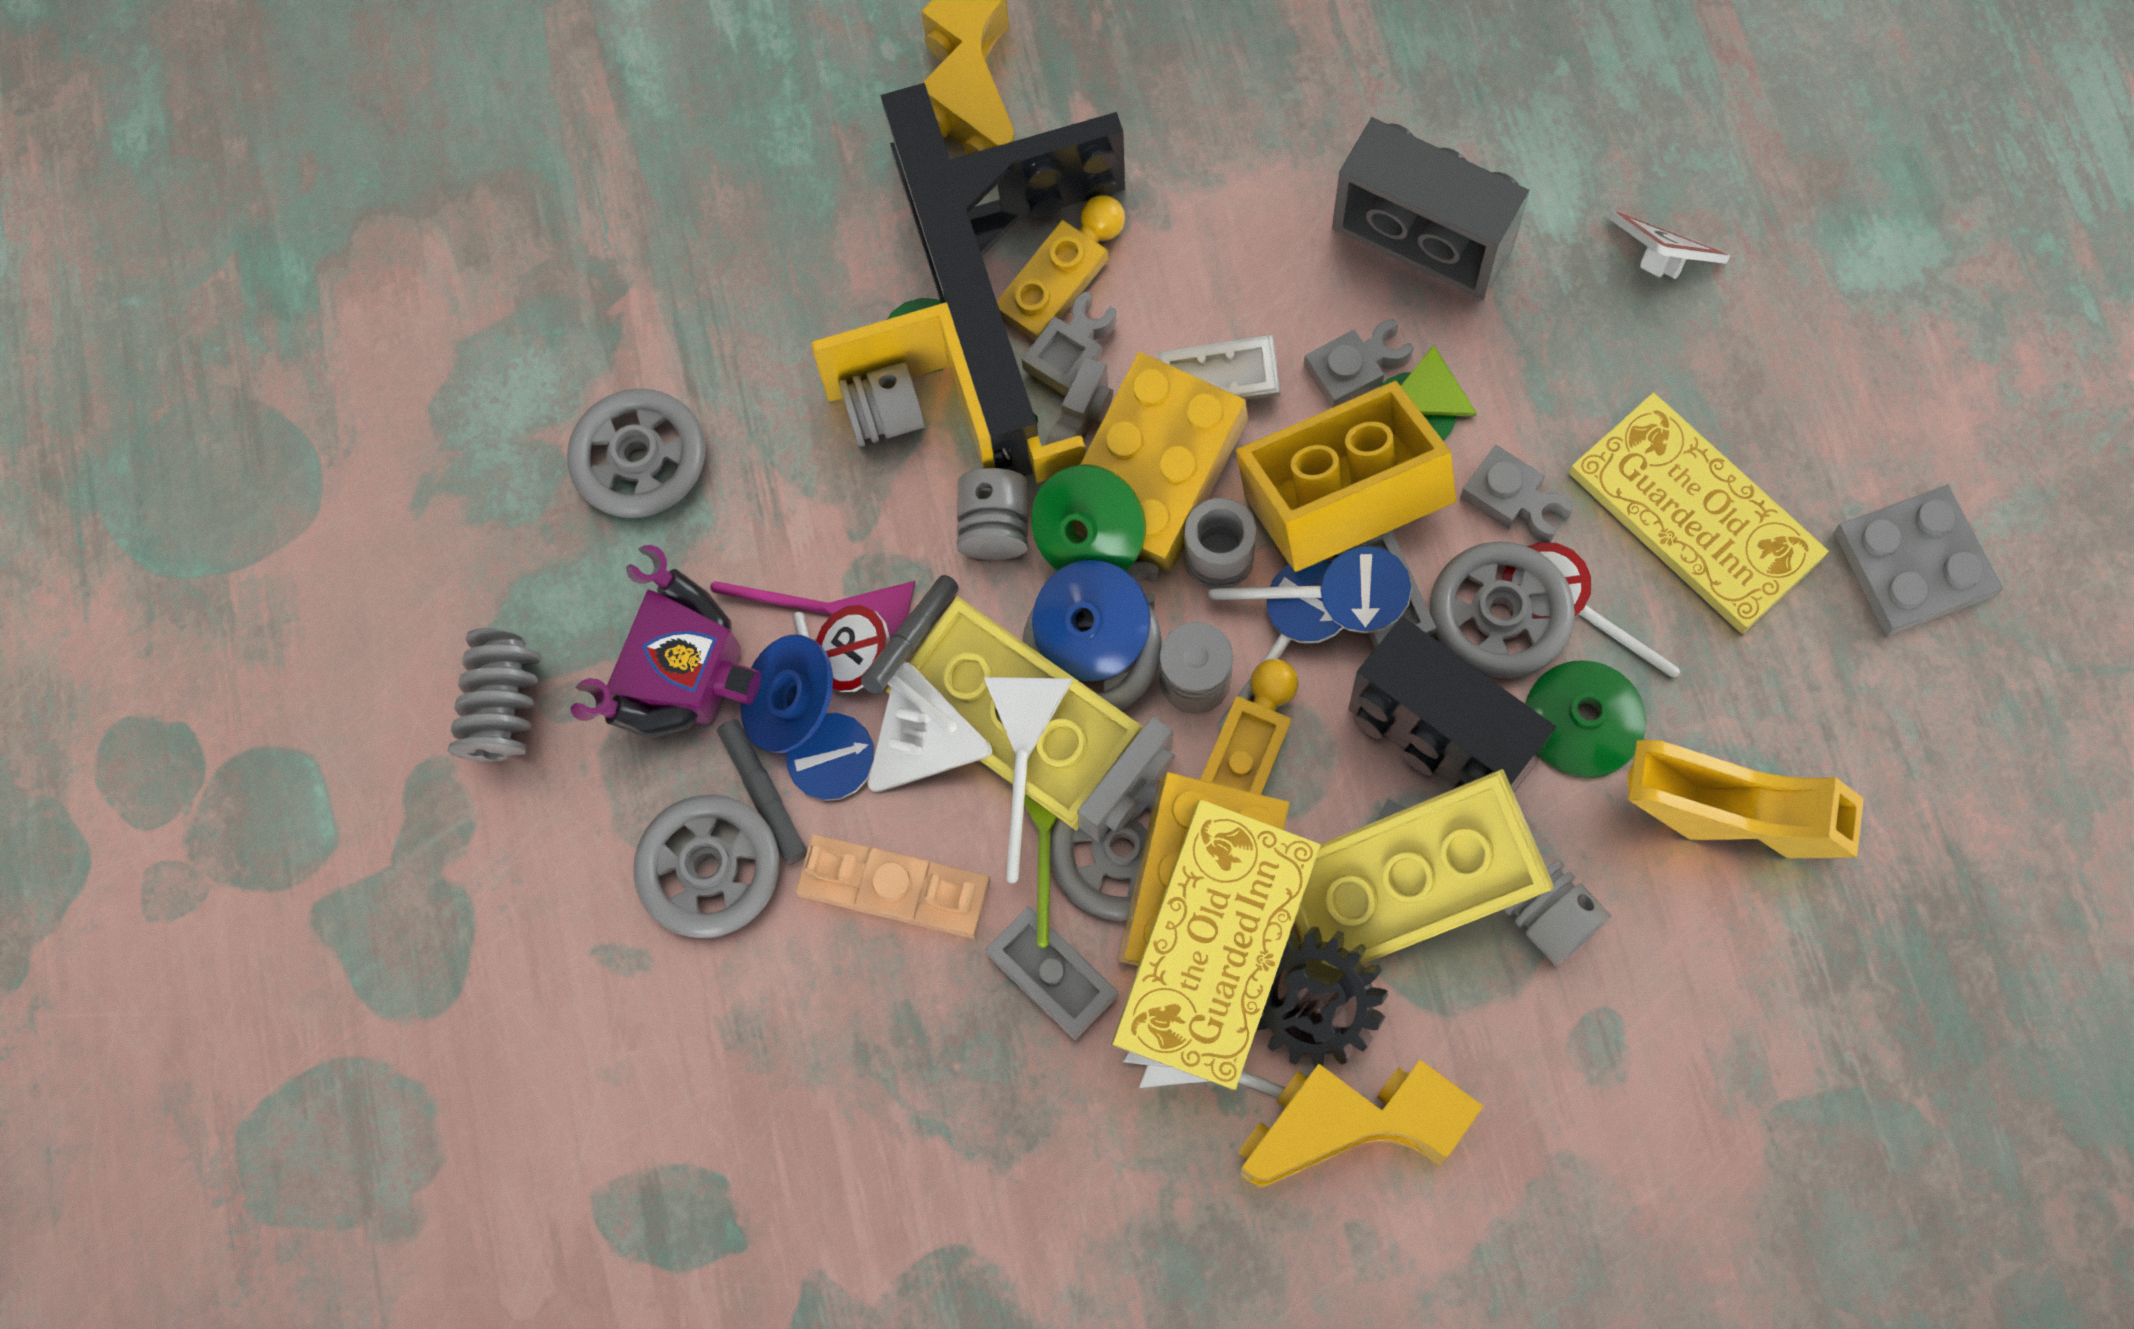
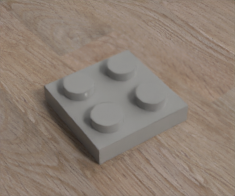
M1949 485L1839 524L1834 531V535L1886 637L1996 597L2003 589Z

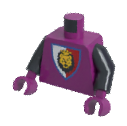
M644 545L638 548L642 554L652 559L654 564L653 572L651 575L644 574L639 568L630 564L626 567L627 575L633 582L638 584H647L653 581L658 585L657 592L647 589L607 686L598 679L588 678L582 680L575 687L580 691L592 694L596 701V707L590 708L581 703H574L570 707L572 715L578 720L588 721L600 714L605 716L607 724L652 739L687 730L694 723H711L715 719L723 697L747 705L752 704L760 688L761 671L737 664L741 654V647L732 634L731 620L705 589L677 569L666 570L667 559L662 550L653 545Z

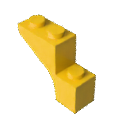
M931 0L921 11L925 33L924 40L929 50L943 62L922 83H925L942 137L951 136L964 146L967 154L1013 142L1015 140L1014 128L986 64L993 46L1010 28L1007 0Z
M1636 741L1634 762L1630 766L1627 776L1628 800L1689 840L1759 839L1786 858H1857L1864 798L1836 777L1803 778L1773 775L1751 770L1664 741Z
M1419 1059L1409 1074L1398 1067L1376 1097L1386 1104L1384 1109L1381 1110L1318 1063L1309 1077L1298 1071L1282 1091L1276 1102L1285 1109L1273 1126L1269 1128L1260 1122L1238 1152L1247 1160L1241 1168L1240 1176L1254 1186L1265 1187L1358 1145L1376 1141L1392 1142L1409 1147L1440 1167L1484 1106Z

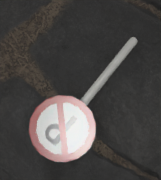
M1538 542L1527 546L1547 557L1564 575L1573 596L1574 619L1580 615L1672 678L1679 676L1680 670L1677 666L1586 606L1591 596V575L1585 561L1573 549L1558 543ZM1506 566L1502 574V580L1521 585L1524 571ZM1547 595L1530 597L1533 608L1532 618H1550V603Z
M862 605L846 606L833 613L822 625L815 641L824 648L830 659L833 672V689L839 692H856L864 687L861 683L862 676L890 641L886 622L878 612ZM896 675L892 677L888 683L890 687L947 732L953 733L956 731L957 724Z

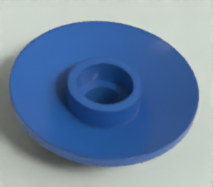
M1098 560L1075 562L1054 573L1041 588L1034 604L1032 616L1033 634L1041 654L1066 673L1081 681L1106 680L1127 670L1142 653L1149 637L1151 624L1149 604L1139 583L1124 569ZM1087 608L1093 613L1094 623L1089 630L1083 632L1076 624V617L1082 609Z
M787 635L769 644L754 661L751 668L761 671L760 688L752 704L741 703V719L747 736L757 747L773 753L792 751L804 744L815 733L826 715L833 689L832 666L824 648L818 642L806 636Z

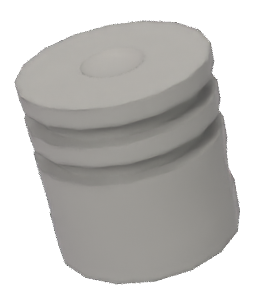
M905 361L867 372V379L861 380L859 375L852 377L854 383L847 384L845 379L838 381L858 447L865 446L864 440L871 438L872 443L879 442L878 436L885 434L886 439L925 428L919 401Z
M984 468L967 472L958 479L957 519L959 524L957 525V549L960 553L980 560H1006L1021 556L1028 550L1026 538L1028 536V481L1026 477L1012 470ZM990 487L993 489V491H986L982 489Z
M1213 498L1203 501L1196 506L1186 520L1184 562L1187 572L1191 577L1206 588L1235 587L1247 578L1253 568L1257 528L1253 515L1244 505L1233 499Z
M1191 622L1182 624L1172 630L1163 641L1159 656L1162 693L1170 704L1181 711L1195 714L1210 711L1220 705L1229 693L1233 664L1231 644L1223 632L1211 624Z
M1560 860L1555 861L1546 868L1555 887L1554 889L1504 909L1508 916L1514 913L1518 916L1514 922L1519 928L1524 925L1529 928L1525 934L1555 966H1558L1571 956L1612 917L1582 883L1576 886L1572 883L1576 877L1571 872L1563 874L1561 870L1565 865Z

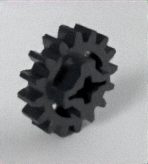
M1311 927L1305 934L1303 943H1301L1299 937L1293 931L1290 932L1257 1030L1270 1028L1274 1033L1267 1046L1271 1051L1279 1048L1282 1044L1291 1047L1289 1057L1292 1064L1296 1065L1304 1053L1312 1055L1315 1068L1318 1063L1324 1067L1330 1053H1332L1335 1059L1343 1065L1353 1055L1352 1046L1364 1051L1373 1040L1368 1030H1378L1384 1022L1385 1016L1372 1007L1382 1005L1388 997V991L1372 987L1371 984L1381 973L1382 969L1380 965H1371L1364 968L1360 959L1364 956L1367 948L1363 944L1355 947L1350 952L1342 948L1344 932L1337 931L1329 942L1322 941L1319 928ZM1321 960L1334 965L1338 969L1323 964ZM1286 969L1288 974L1284 979L1289 989L1285 997L1279 999L1278 984L1283 970ZM1308 991L1313 996L1320 994L1326 996L1335 992L1325 1005L1321 1000L1310 1001L1309 999L1299 1003ZM1356 996L1357 1008L1355 1018L1348 1027L1346 1021L1349 1016L1344 1006L1350 998Z

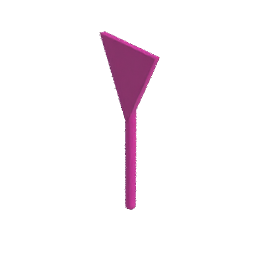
M717 581L711 583L710 590L713 593L832 615L846 606L862 605L878 612L886 622L891 638L909 614L915 581L829 603Z

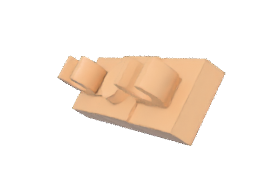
M812 834L795 892L798 897L975 939L991 880L988 875Z

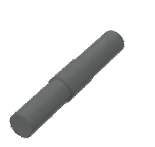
M947 575L939 576L915 609L905 618L890 638L889 643L862 676L861 683L866 690L874 694L881 693L908 656L914 652L931 629L933 623L958 592V584L953 578Z
M732 719L723 723L717 728V733L738 770L742 783L758 813L761 814L771 828L786 863L793 864L806 857L807 848L738 719Z

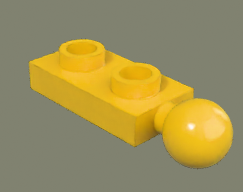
M1100 195L1088 200L1081 211L1080 221L1082 227L1079 230L1064 220L1058 224L997 300L1003 320L1034 341L1037 340L1054 316L1061 320L1076 298L1082 294L1109 260L1108 250L1098 244V242L1115 238L1124 227V209L1113 197Z
M1268 659L1256 666L1250 679V687L1255 699L1251 702L1237 695L1235 696L1200 780L1261 795L1292 721V718L1276 712L1277 707L1287 704L1294 698L1299 686L1298 675L1288 662L1281 659Z

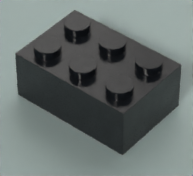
M1403 616L1399 618L1358 669L1348 710L1354 714V722L1364 732L1376 739H1382L1385 736L1404 750L1402 756L1413 768L1427 776H1431L1433 773L1437 774L1453 786L1452 790L1503 769L1513 793H1515L1539 762L1556 728L1550 721Z

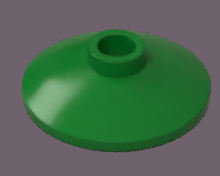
M1081 464L1062 469L1046 480L1033 502L1031 527L1034 540L1042 556L1056 571L1069 564L1084 560L1108 562L1127 571L1142 551L1146 535V521L1142 505L1130 485L1119 475L1106 468ZM1074 520L1081 521L1086 526V539H1082L1075 532L1073 527Z
M1579 660L1557 665L1545 672L1534 683L1527 696L1525 704L1556 726L1541 759L1561 773L1580 778H1595L1611 774L1625 766L1633 758L1636 741L1644 739L1646 712L1640 694L1623 674L1605 664ZM1581 704L1593 705L1598 710L1599 718L1592 721L1583 719L1578 713V706Z

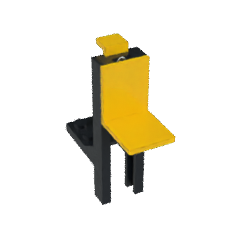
M925 83L880 95L894 141L890 143L892 155L940 304L813 341L811 348L827 400L836 401L843 398L838 381L845 379L847 384L854 383L852 377L857 375L860 376L861 380L867 379V372L904 361L907 364L911 378L949 367L981 469H1006L1020 473L1023 476L1034 474L1036 483L1046 481L1062 469L1080 465L1086 454V447L1082 436L1071 437L1044 446L1041 445L1037 422L982 257L1019 220L1032 216L1038 218L1048 217L1057 213L1063 207L1088 201L1100 195L1111 197L1116 192L1125 190L1124 131L1117 112L950 159ZM998 184L999 200L976 206Z

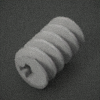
M492 628L471 630L467 633L465 639L471 648L465 651L462 657V664L468 671L460 675L458 687L465 694L457 697L454 706L455 711L461 717L453 720L450 730L454 738L458 740L450 743L447 751L451 755L464 759L486 762L503 761L508 756L523 755L527 751V746L511 739V734L529 731L531 723L514 716L515 710L531 709L534 706V700L531 697L518 693V689L535 686L538 677L522 670V665L538 664L541 660V654L526 648V643L522 637L514 633Z

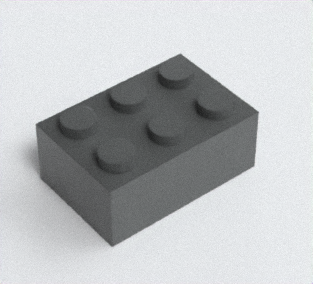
M1371 117L1339 171L1332 229L1484 300L1514 248L1530 190L1520 186L1514 178L1505 173L1490 172L1468 162L1464 156L1453 149L1438 148L1414 137L1407 128L1394 123L1386 124Z

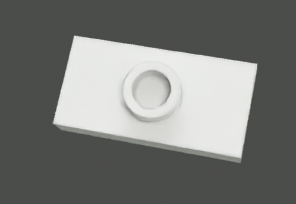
M1272 335L1157 352L1158 360L1241 397L1246 401L1281 396L1275 344Z

